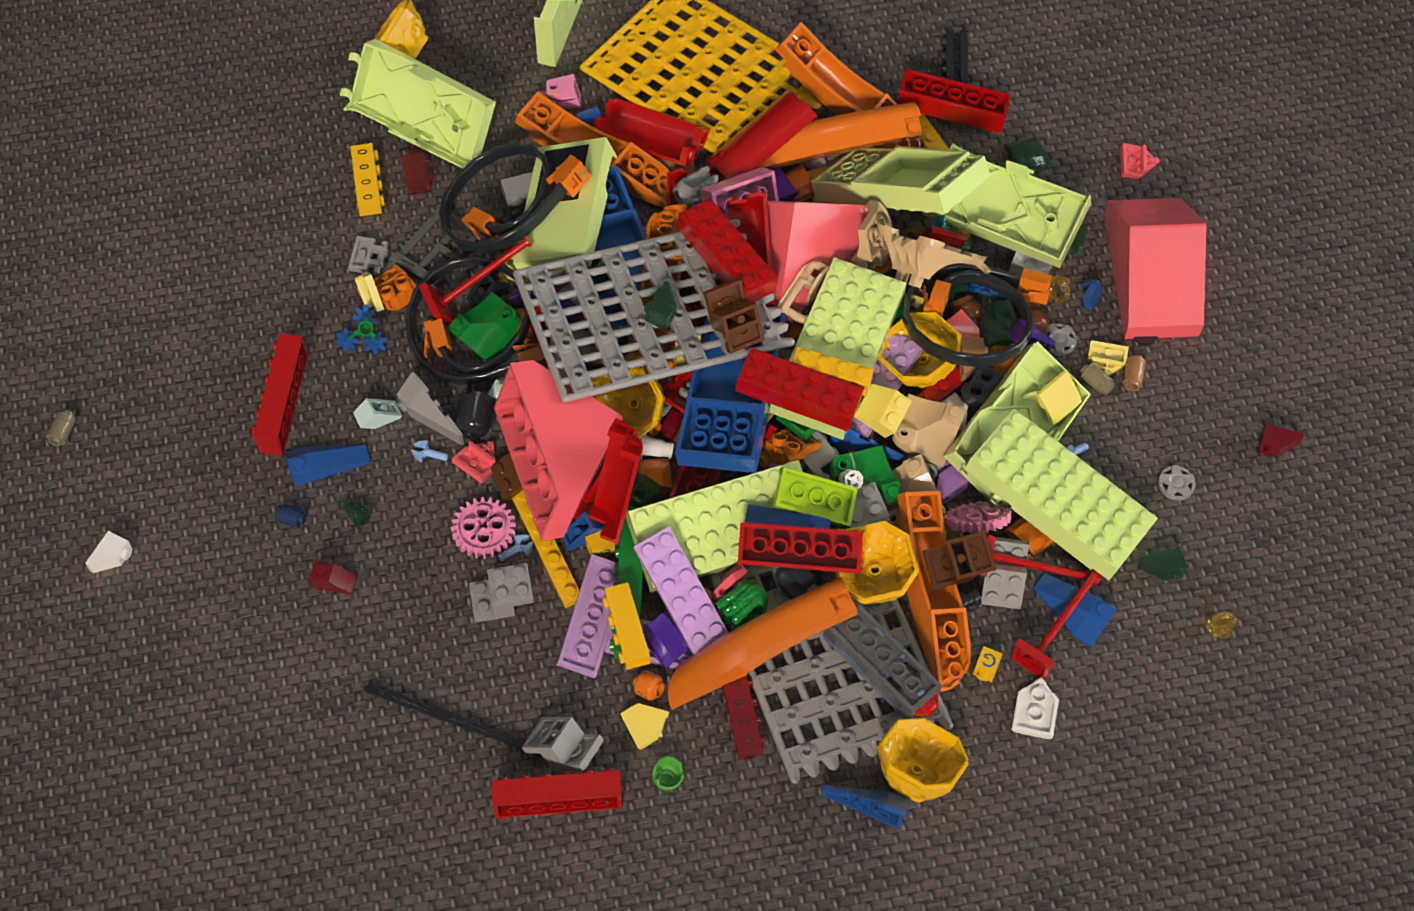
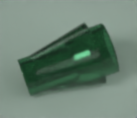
M346 500L342 504V509L355 525L363 526L369 521L371 515L367 508L351 500Z

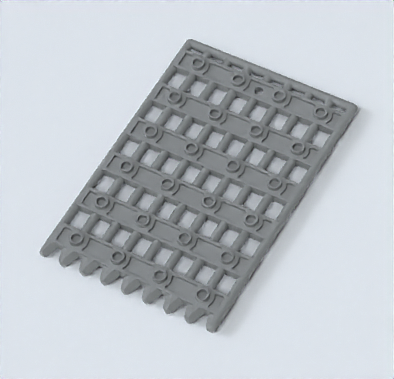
M739 219L730 220L735 227L740 225ZM681 232L517 269L513 272L514 279L557 390L564 403L746 358L751 349L743 348L734 353H728L723 334L712 329L703 292L717 287L714 280L719 278L715 273L710 272L706 262ZM741 233V235L747 240V234ZM675 242L677 249L661 252L658 244ZM638 249L641 257L624 260L622 253ZM681 256L683 264L667 266L665 259ZM602 259L604 266L587 269L586 261ZM644 264L647 272L630 275L628 268ZM560 267L565 268L566 275L550 278L547 271ZM682 271L688 272L689 279L674 282L671 274ZM608 274L610 281L593 284L592 276ZM527 275L529 280L528 284L524 283L522 276ZM651 280L652 288L637 291L634 283ZM566 282L571 283L573 290L556 293L554 285ZM694 286L696 294L681 297L677 290ZM614 288L616 296L600 300L597 294L598 291ZM533 290L535 299L530 298L528 291ZM774 293L755 302L765 340L759 342L761 346L754 348L763 352H770L795 344L793 338H780L779 336L788 330V324L773 322L772 320L781 314V308L766 307L765 305L774 299ZM657 294L659 303L643 306L641 298ZM577 298L579 305L562 309L560 300ZM696 301L701 302L703 309L687 312L684 304ZM620 303L623 311L606 315L603 307ZM539 306L542 314L537 315L534 307ZM664 310L667 318L654 321L649 320L647 313ZM580 312L583 313L584 321L568 324L566 316ZM707 316L710 324L693 327L691 319ZM621 319L627 320L629 327L612 330L609 323ZM545 321L547 330L542 329L540 322ZM670 325L673 333L656 337L654 328ZM560 328L563 329V332H557L556 330ZM589 328L592 336L574 339L572 331ZM714 332L716 340L700 343L697 335ZM633 334L634 343L618 345L617 337ZM551 337L554 345L549 346L546 338ZM677 341L680 349L663 353L660 344ZM595 343L597 352L585 355L580 354L578 347ZM716 347L721 348L723 355L707 359L704 350ZM634 350L640 351L642 358L625 362L622 353ZM557 352L560 361L555 362L552 353ZM684 357L685 365L669 367L668 359ZM598 359L602 360L603 368L587 371L584 363ZM646 366L649 374L631 377L629 369ZM563 368L566 377L561 378L558 369ZM608 375L611 383L593 387L592 378ZM569 384L572 393L568 394L564 385Z
M830 523L829 528L836 526L837 529H849V527L847 528ZM742 564L748 572L741 580L754 579L764 590L765 588L760 577L772 574L777 588L766 592L769 595L766 612L790 600L777 584L776 574L779 567ZM732 568L708 575L714 590L722 583L721 579ZM818 570L822 574V582L819 586L836 579V577ZM898 599L864 605L858 602L904 648L910 647L915 659L930 673ZM895 612L901 627L890 630L883 615ZM824 630L798 643L801 644L807 659L795 662L790 649L782 652L787 666L776 669L771 658L765 662L768 672L756 675L753 669L747 673L749 678H751L753 689L790 781L793 784L799 782V769L802 767L809 776L816 778L820 772V761H823L830 770H837L839 767L838 755L840 754L849 763L855 764L858 761V748L860 747L868 756L875 757L877 755V741H881L898 719H904L895 709V712L886 715L882 714L877 699L882 698V696L857 671L856 674L860 682L848 686L842 670L852 666L823 638ZM819 637L825 653L814 656L808 641ZM835 673L840 689L829 692L823 676ZM815 679L822 695L810 699L804 683ZM796 686L802 702L791 705L785 689ZM777 692L783 708L771 712L765 696ZM940 695L938 699L939 707L932 715L916 717L925 718L934 724V721L938 720L947 730L953 728V723ZM869 702L875 718L864 722L857 706ZM850 709L856 725L845 729L838 713ZM831 716L837 732L825 735L819 719ZM811 722L817 739L806 742L800 726ZM792 729L798 745L786 749L780 733Z

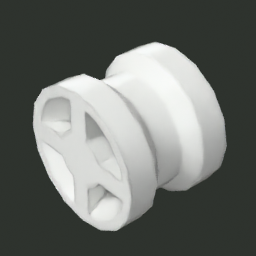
M847 469L840 474L839 483L859 489L863 484V476L859 471Z

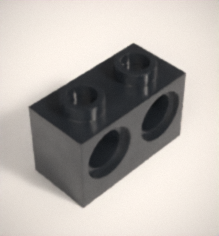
M984 366L980 369L976 368L971 376L972 380L966 382L961 389V392H963L961 400L979 410L1004 375L989 366Z

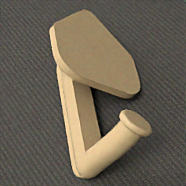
M812 261L804 265L778 304V308H781V313H785L786 316L805 325L808 315L800 314L790 307L803 287L809 289L806 299L809 303L818 291L830 267L819 261ZM814 269L820 271L817 278L811 276Z

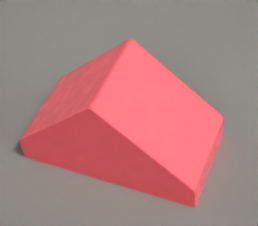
M1182 198L1108 200L1104 216L1124 339H1134V337L1158 336V338L1199 336L1204 326L1206 223Z
M767 201L772 271L778 277L774 292V307H778L780 300L793 280L807 263L819 261L830 267L834 257L847 262L851 260L859 249L858 228L866 217L864 213L865 205ZM814 269L811 276L817 278L820 271ZM823 282L821 283L818 291L816 292L812 300L818 295ZM802 288L790 308L801 313L810 304V302L806 301L809 292L808 288ZM786 316L787 323H792L794 321L790 317Z
M534 360L510 363L494 410L541 541L563 538L605 459L610 439L607 436L608 430L615 418L623 420V416L591 396L564 403L561 400L550 370ZM564 385L567 393H572L570 385Z

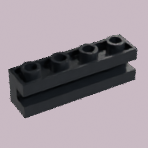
M946 29L945 37L942 36L941 47H944L941 61H945V65H942V76L968 84L967 30H960V35H953V30Z

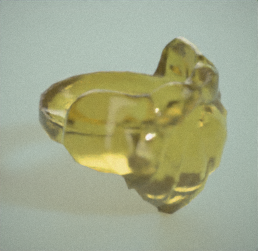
M1061 275L1053 276L1049 288V299H1054L1058 303L1068 301L1071 294L1068 285L1071 279ZM1056 283L1062 286L1065 291L1063 299L1056 297Z
M1221 612L1213 616L1211 620H1208L1206 617L1205 627L1215 637L1228 639L1238 622V617L1232 612Z

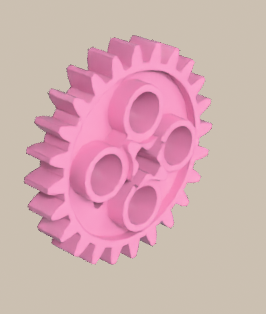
M481 497V501L477 502L474 498V504L471 505L467 501L466 508L459 507L461 513L455 512L456 519H452V525L454 526L451 527L453 540H456V546H461V552L467 550L468 556L475 553L477 559L480 554H483V558L486 559L487 554L490 553L493 558L495 551L501 554V548L508 549L507 543H513L512 537L516 535L514 530L516 529V523H513L515 522V517L511 516V509L506 510V504L500 506L499 500L492 503V497H490L488 502H485L484 497ZM482 513L488 514V515L485 516V517H480V516H479V515L482 514ZM496 525H501V526H502V527L499 528V529H495V528H494V526H496ZM467 527H474L470 531L465 530ZM481 539H488L487 542H480Z
M978 501L975 504L969 502V505L962 504V506H955V509L951 508L946 514L947 527L955 529V531L961 530L962 533L968 531L969 534L981 531L988 533V530L996 531V528L1002 529V526H1008L1007 523H1011L1010 508H1007L1006 505L1002 506V503H999L998 507H996L993 503H988L987 501Z

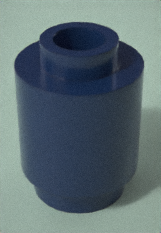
M284 504L277 507L275 520L279 521L280 524L299 528L301 524L304 525L307 515L304 513L303 508Z

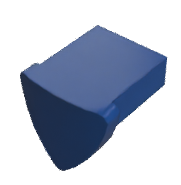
M595 105L576 114V118L590 126H593L596 117H601L600 111Z
M1089 279L1083 281L1081 287L1086 291L1083 295L1085 309L1093 310L1102 296V287L1100 281Z

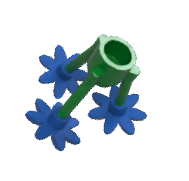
M364 305L363 311L358 307L355 308L358 315L352 316V319L359 320L356 331L348 333L347 328H344L343 334L336 333V336L340 338L336 345L343 344V352L348 347L353 351L355 350L353 343H359V340L354 338L357 335L363 338L370 337V339L363 340L364 343L369 344L365 351L373 348V353L377 355L378 348L386 350L382 343L387 342L388 339L381 338V331L376 336L373 333V325L371 323H375L376 319L371 316L376 311L371 310L368 312L367 305Z

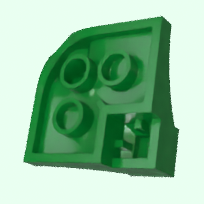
M491 292L475 308L465 314H458L447 329L487 361L500 354L514 337L519 327L520 314Z
M882 445L839 455L831 461L830 475L832 481L839 482V476L844 470H856L863 476L862 486L875 482L885 506L898 502V494H901L902 490L899 480H896L889 466ZM840 462L845 464L844 468L840 466Z

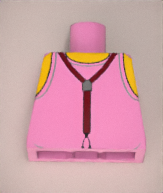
M574 74L550 79L546 82V90L538 91L562 109H581V93Z

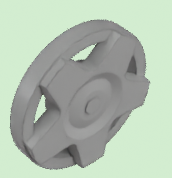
M1050 324L1048 333L1049 337L1055 341V350L1050 349L1049 353L1056 356L1070 354L1077 344L1076 333L1068 325ZM1064 347H1071L1064 351Z
M1173 465L1161 472L1158 486L1167 498L1181 501L1192 495L1195 489V478L1187 469L1179 465ZM1162 483H1164V484L1167 485V489H1166V490H1165V488H1164V486H1163ZM1179 492L1183 496H1175V494Z

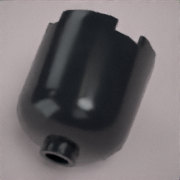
M466 390L461 392L454 423L462 432L464 438L472 440L474 437H483L489 432L495 416L494 406L497 400L493 402L490 400V395L473 390L472 394H467Z

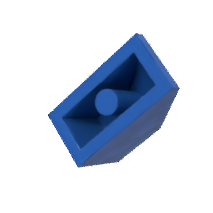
M584 512L569 526L563 537L568 550L571 551L586 545L585 536L601 531L605 524L588 518L589 512Z

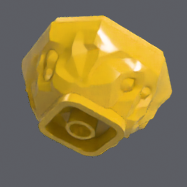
M402 0L387 18L374 39L416 59L429 36L425 34L421 16L416 11L411 0Z
M936 312L909 313L917 329L931 341L953 351L960 352L962 335ZM902 319L890 328L878 360L888 371L896 376L901 384L909 387L927 388L928 386H933L937 381L949 375L956 366L929 355L923 350L909 374L901 375L884 359V350H889L888 338L892 335L899 334L910 338Z
M645 365L629 369L632 378L649 374ZM608 375L591 379L593 387L611 383ZM658 380L591 396L622 415V421L630 425L637 432L638 439L659 425L662 413L664 412L666 398Z
M886 521L849 528V530L866 531L864 571L861 574L835 572L836 579L841 577L851 598L864 605L895 601L904 596L919 573L910 535Z
M925 718L898 719L877 746L882 771L889 786L915 802L933 800L949 793L969 765V759L959 737Z

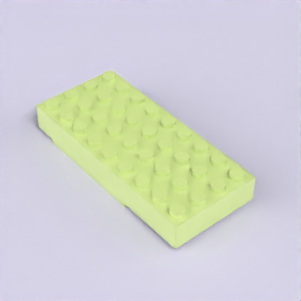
M896 146L894 149L864 148L850 151L812 180L811 184L816 200L820 202L866 205L869 201H879L885 208H893L895 210L904 209L945 214L954 205L960 203L966 195L971 194L977 186L983 184L990 177L985 156L970 155L969 151Z
M834 257L789 361L792 362L797 347H801L874 369L904 297L907 283ZM770 404V413L842 440L845 438L847 431Z
M1016 409L1010 412L972 456L965 467L967 472L1012 506L1011 509L1092 570L1093 568L1107 580L1112 578L1158 519Z
M799 460L628 511L626 520L634 544L640 543L669 526L698 578L734 567L738 563L740 522L745 520L748 504L772 508L779 479V469L786 467L803 472ZM642 565L650 592L657 591Z

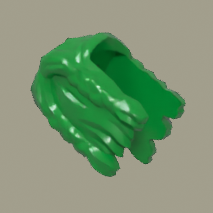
M740 579L733 590L716 602L719 608L717 613L720 618H723L725 624H729V627L733 626L732 631L752 620L757 615L765 613L769 595L754 579Z

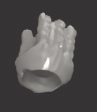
M704 166L689 174L675 184L673 188L675 200L678 204H687V209L691 208L695 201L701 203L700 189L717 183L719 180L716 174L710 176L708 166Z

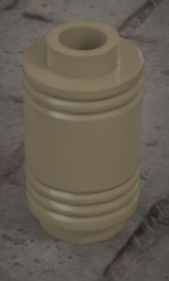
M1093 363L1090 365L1086 364L1080 371L1082 374L1080 378L1101 395H1108L1115 386L1114 379Z
M61 410L56 414L46 436L50 444L60 446L66 443L76 421L75 415L72 412Z

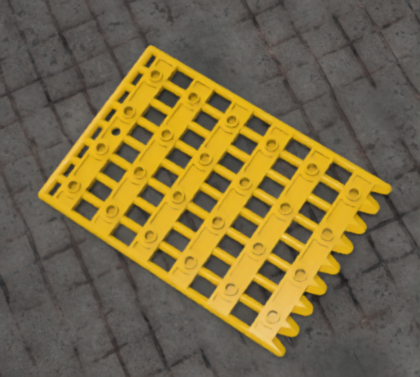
M650 0L580 65L581 71L634 104L661 113L671 108L680 114L677 118L710 128L703 148L711 153L717 151L736 132H739L747 121H752L755 118L753 115L758 110L763 111L768 106L765 103L769 99L775 101L780 97L776 94L780 88L794 92L798 99L804 100L810 108L818 110L822 108V103L803 85L796 89L787 83L791 77L795 78V76L784 66L786 61L784 59L779 61L769 55L780 43L708 0H695L703 5L698 11L687 5L691 0H664L660 4H657L660 0ZM651 9H653V11L649 15L646 14ZM683 10L690 14L691 17L685 21L676 14ZM721 16L730 23L723 27L716 23L715 20ZM640 19H642V21L636 26L635 24H636ZM670 20L681 26L676 32L665 26ZM708 26L719 32L714 38L703 32ZM630 29L631 31L626 36H624V34ZM661 31L668 35L669 38L662 42L654 37V35ZM747 32L758 38L753 44L742 38ZM697 37L708 43L703 49L692 43ZM617 40L620 41L617 45L612 46ZM649 41L659 48L652 53L642 46ZM737 43L747 50L741 55L732 50L731 47ZM687 47L697 53V55L690 59L681 52ZM608 51V53L604 57H601L603 53ZM636 52L647 58L642 64L631 58ZM727 54L736 61L730 66L720 60V58ZM677 58L686 65L679 70L669 63ZM765 60L775 67L769 72L760 67L759 64ZM596 61L597 63L592 68H590V66ZM625 62L635 68L631 74L620 69ZM714 64L725 70L720 76L709 71ZM663 69H666L675 76L668 81L658 74ZM755 71L764 78L758 83L748 77V75ZM615 73L623 78L624 81L617 85L608 78ZM704 75L714 82L707 87L697 80ZM655 80L663 85V87L657 92L647 86V84ZM742 81L753 88L748 94L737 88ZM693 86L703 93L698 98H695L686 91ZM642 90L652 98L644 102L636 97V95ZM732 92L740 97L741 100L734 104L725 97ZM682 97L691 104L684 109L676 104L675 101ZM719 103L730 109L725 116L714 109ZM708 114L719 120L714 127L703 121Z

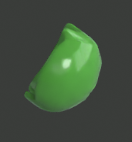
M664 756L658 759L652 770L654 784L663 791H672L678 788L684 777L682 763L671 756Z

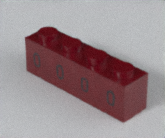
M744 676L722 687L738 760L760 756L763 753V748L766 747L764 735L759 733V728H761L760 717L756 716L754 709H757L756 699L751 697L750 690H753L751 678Z

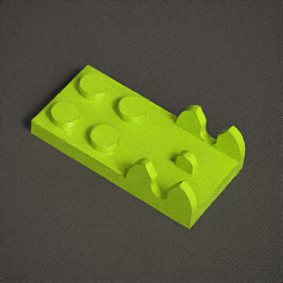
M782 467L779 469V479L772 508L831 519L830 523L848 528L851 526L858 488Z

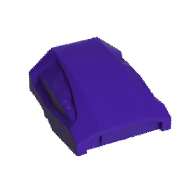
M669 611L663 612L643 630L648 649L666 670L677 658L689 650Z

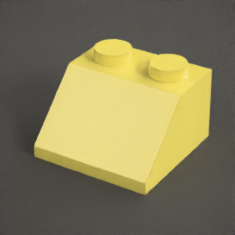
M871 384L867 397L864 396L854 417L886 438L896 432L912 401L897 390Z

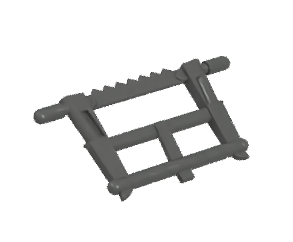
M441 204L434 210V215L428 217L427 221L423 222V226L418 227L419 231L414 232V235L409 237L410 240L405 241L406 245L401 246V250L399 252L396 251L390 257L389 263L382 269L381 274L397 264L399 267L409 271V274L423 280L429 273L424 268L439 252L450 258L449 260L461 258L467 250L459 248L454 253L445 246L451 240L445 234L419 264L406 257L412 248L440 219L439 210ZM451 212L449 220L450 225L453 226L451 228L452 232L456 234L460 230L470 236L467 240H479L471 229L467 228L462 222V217H457ZM481 234L478 235L480 239L485 237ZM444 276L436 279L431 286L438 288L440 286V279Z

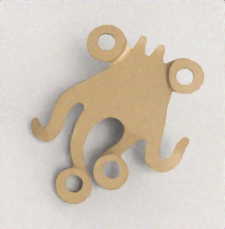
M877 224L878 232L881 233L887 243L892 261V269L897 270L895 279L907 283L911 274L908 285L921 288L924 278L930 280L931 276L938 270L954 263L975 265L985 274L992 272L984 263L987 257L967 251L960 254L961 249L945 245L943 242L920 235L917 240L900 236L898 229Z

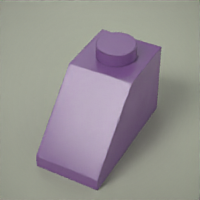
M953 465L948 468L944 467L938 472L936 487L940 491L943 505L965 491L969 482Z

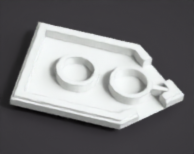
M1042 677L1018 691L1011 730L1025 735L1053 739L1059 699L1052 693Z

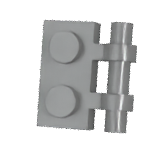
M357 236L348 266L349 271L368 273L369 268H374L373 275L379 276L385 266L384 259L388 255L389 243L382 241L381 245L378 246L376 245L375 238ZM373 254H378L376 260L372 259Z

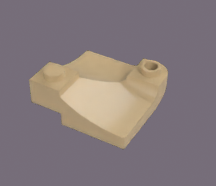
M869 201L865 205L864 213L866 217L858 228L859 249L850 262L872 271L875 266H883L889 257L887 243L881 233L878 232L877 224L892 228L889 213L879 201Z
M908 394L907 398L912 402L896 432L892 434V439L903 451L913 456L921 454L926 461L943 467L946 462L943 456L953 444L967 409L949 401L948 403L935 402Z
M921 454L903 461V464L892 470L896 480H899L902 493L938 491L925 458ZM898 502L886 505L890 520L892 517L900 515ZM942 503V511H943V514H945V513H946V510H945L944 505H943V503ZM896 521L891 522L893 526L897 527Z

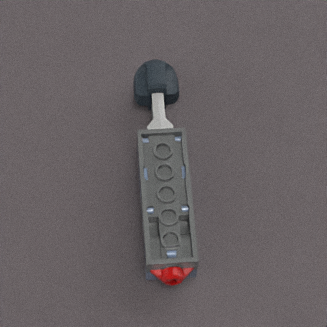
M779 567L776 579L781 591L791 600L817 588L822 582V574L818 570ZM854 599L853 602L857 608L858 615L824 630L823 638L904 719L932 715L939 707L938 699L942 684Z

